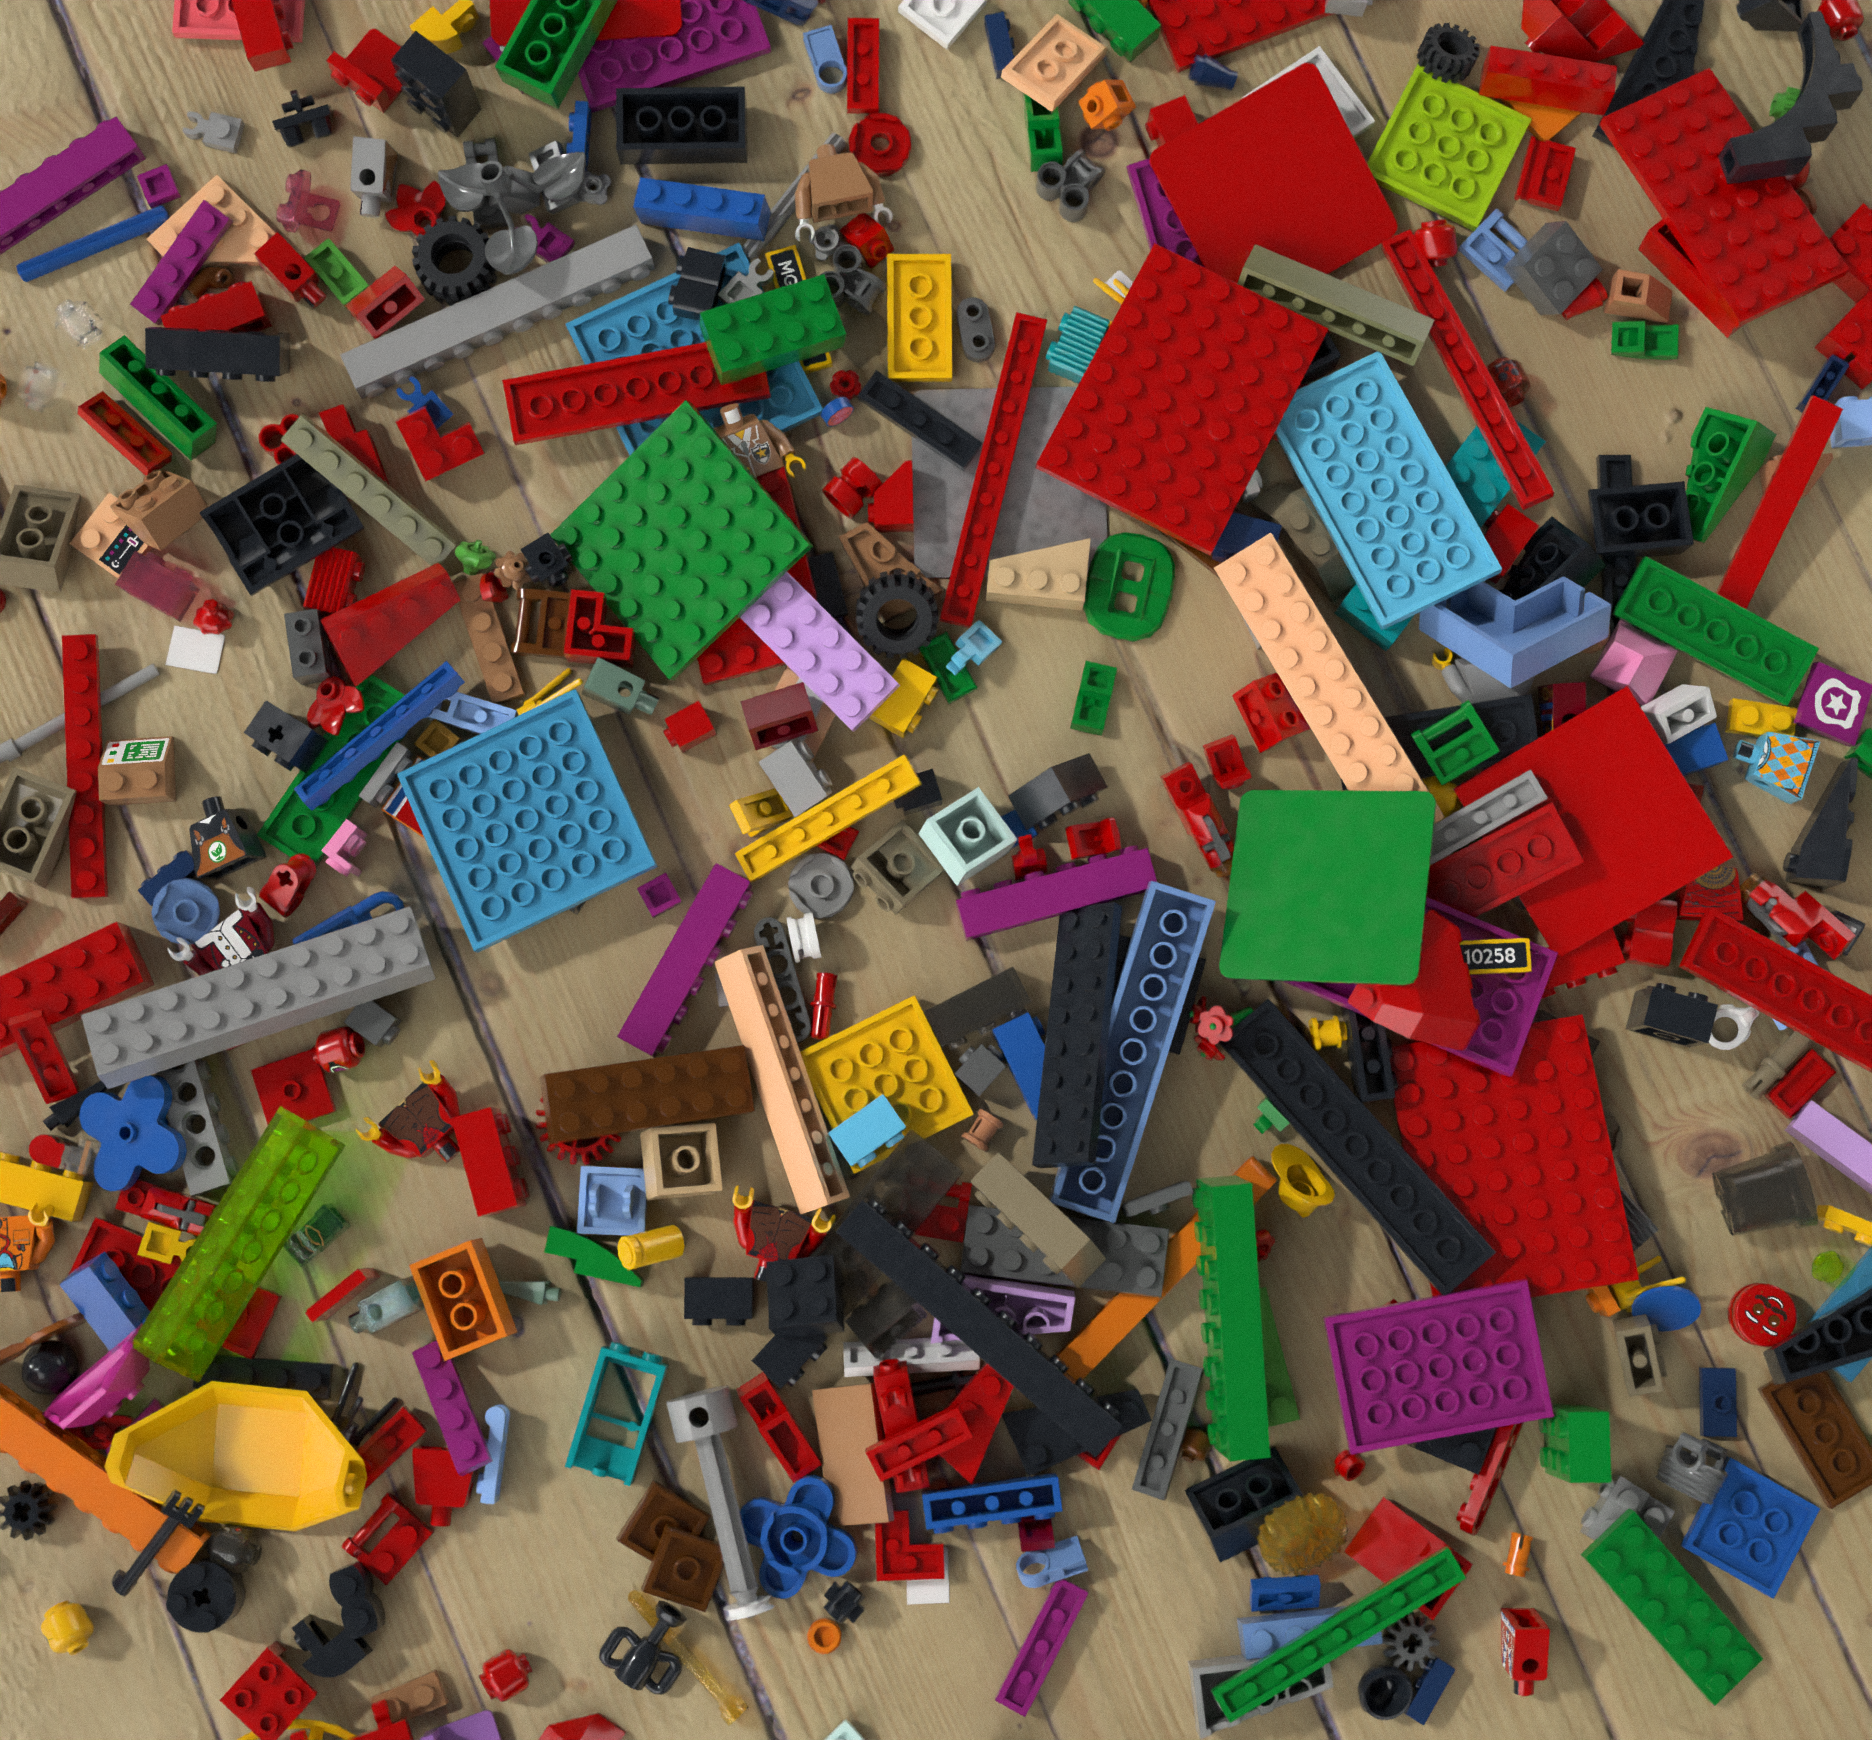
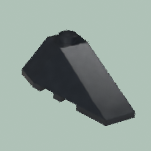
M1851 757L1841 762L1791 851L1787 853L1784 859L1783 870L1787 872L1786 882L1821 890L1846 882L1853 842L1852 839L1846 838V833L1849 826L1854 823V812L1848 809V803L1852 802L1856 794L1858 759Z

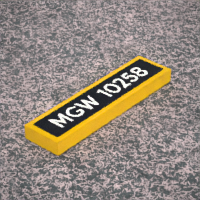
M796 244L765 253L769 270L772 269L774 271L773 283L775 289L806 280ZM829 352L799 361L805 374L832 367Z
M1529 938L1466 940L1460 942L1463 961L1468 963L1470 975L1532 971Z

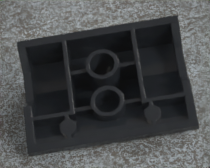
M298 454L199 512L214 532L225 550L231 565L251 596L365 529L346 495Z

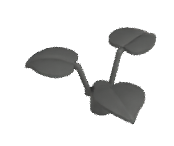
M573 152L546 160L533 173V180L536 185L515 175L512 170L506 172L502 165L494 160L487 161L484 164L471 163L454 169L439 170L438 178L445 198L458 211L470 212L477 210L482 206L485 196H492L497 200L509 230H500L489 238L485 246V256L494 269L505 275H511L528 266L536 255L538 248V239L531 227L521 226L515 229L503 198H506L511 193L512 181L536 193L543 191L548 200H566L575 195L583 183L586 156L584 152Z

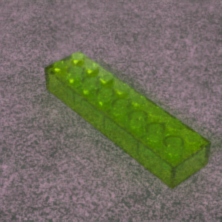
M280 1106L133 1339V1348L153 1362L199 1382L346 1145Z

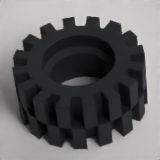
M1438 23L1434 25V28L1431 26L1426 32L1417 53L1419 66H1425L1423 71L1426 74L1432 72L1431 78L1437 80L1438 76L1442 77V82L1447 83L1449 79H1451L1452 83H1457L1458 80L1461 82L1469 76L1480 53L1478 51L1480 48L1479 43H1475L1476 38L1474 36L1468 37V30L1464 29L1462 32L1459 30L1460 26L1456 24L1453 28H1450V23H1444L1443 26Z

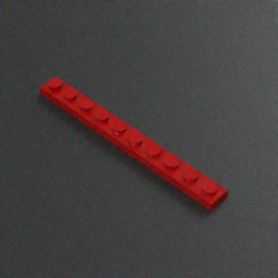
M1411 229L1381 242V249L1414 310L1435 319L1428 336L1522 509L1526 510L1554 497V490L1427 258L1419 250Z
M1016 312L939 621L966 628L972 626L1047 319Z

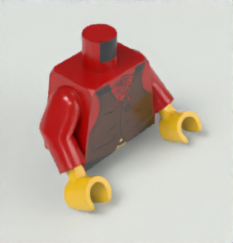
M430 1060V1065L434 1069L430 1074H425L420 1067L418 1068L423 1083L378 1123L381 1128L378 1129V1126L371 1118H363L365 1122L371 1125V1128L365 1133L360 1132L357 1128L355 1129L362 1140L372 1141V1143L389 1154L413 1159L417 1156L426 1158L435 1151L445 1163H448L459 1154L460 1149L458 1145L449 1137L455 1132L451 1118L460 1116L457 1092L447 1079L440 1075L436 1061Z
M736 1186L732 1198L734 1203L733 1224L738 1243L742 1248L746 1249L745 1255L759 1259L753 1278L767 1282L766 1262L811 1257L820 1249L827 1231L830 1230L836 1218L833 1214L830 1221L822 1220L820 1217L822 1208L817 1210L814 1217H810L753 1200L755 1191L752 1187H750L749 1196H741L738 1193L739 1186Z

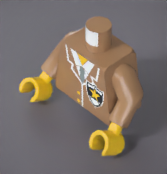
M729 404L720 409L724 425L716 427L714 430L754 477L783 467V461L787 462L786 469L788 475L792 478H795V475L790 470V467L794 463L801 464L806 472L805 462L802 458L794 456L796 451L785 433L768 420H758L754 414L743 417L738 404Z

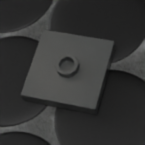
M1181 1181L1124 1202L1120 1206L1125 1217H1130L1149 1209L1153 1215L1169 1209V1202L1194 1192L1190 1182Z

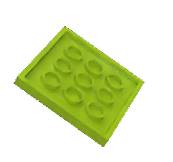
M1417 64L1367 165L1379 186L1475 231L1532 119L1486 96H1480L1478 92L1459 83H1452L1451 79L1444 83L1442 82V77L1438 76L1437 80L1431 78L1432 72L1426 74L1423 71L1425 67H1420Z

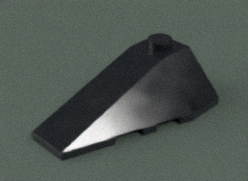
M1739 0V3L1736 5L1740 19L1747 21L1755 30L1797 32L1805 20L1802 0Z
M1551 516L1523 548L1525 550L1524 556L1518 565H1512L1508 571L1509 580L1504 588L1498 591L1516 601L1563 576L1584 588L1606 564L1586 541Z

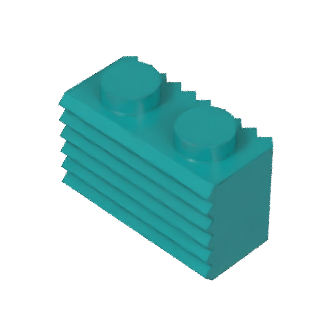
M1075 305L1071 314L1065 312L1058 327V331L1062 332L1058 343L1055 341L1051 342L1045 359L1050 360L1048 371L1079 384L1108 330L1110 320Z

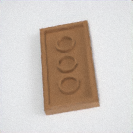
M875 1383L812 1390L823 1478L830 1483L835 1493V1504L829 1518V1523L834 1526L893 1521L894 1512L889 1479L880 1482L865 1453L867 1447L884 1439Z

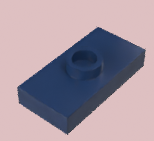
M1699 1367L1700 1435L1737 1437L1736 1368Z

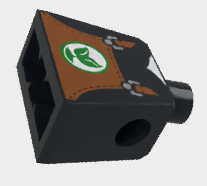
M220 796L202 801L206 818L192 824L189 828L196 878L218 880L266 858V853L244 811L225 809L222 797Z

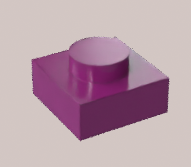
M167 164L137 175L151 209L181 197Z
M666 872L637 888L653 918L682 903Z

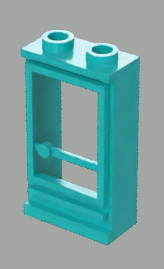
M611 1342L610 1347L603 1346L600 1349L565 1467L571 1469L576 1466L592 1471V1474L603 1478L609 1476L624 1481V1485L631 1486L636 1476L635 1474L669 1364L662 1363L663 1357L646 1351L643 1352L642 1356L629 1353L631 1347ZM608 1362L656 1375L641 1426L635 1421L626 1422L594 1412ZM591 1418L626 1427L631 1432L639 1431L635 1448H629L586 1435Z

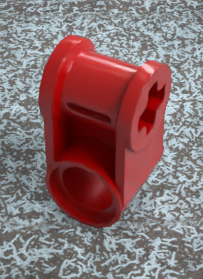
M298 853L292 856L288 863L277 865L273 869L269 880L261 889L259 898L284 918L289 917L303 901L304 894L315 877L316 865L308 855Z

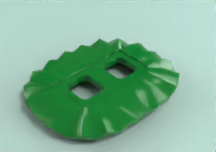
M1123 532L1108 536L1097 547L1087 573L1083 610L1088 623L1095 627L1100 634L1111 636L1115 639L1135 642L1150 638L1161 628L1168 613L1175 582L1174 559L1165 545L1156 539L1142 534ZM1125 562L1141 564L1144 567L1140 582L1127 580L1122 577ZM1122 592L1134 595L1137 598L1134 612L1128 613L1117 610L1114 607L1117 593Z

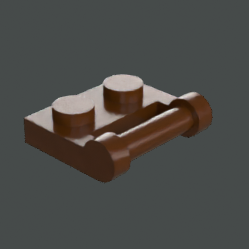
M519 588L516 598L519 601L515 643H511L510 653L516 656L566 659L564 645L571 593ZM532 602H541L536 644H529Z

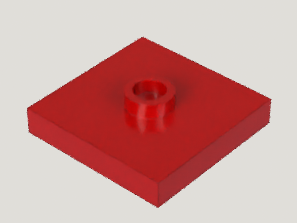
M312 1049L250 1070L269 1131L272 1134L337 1112L324 1070L321 1065L315 1063Z

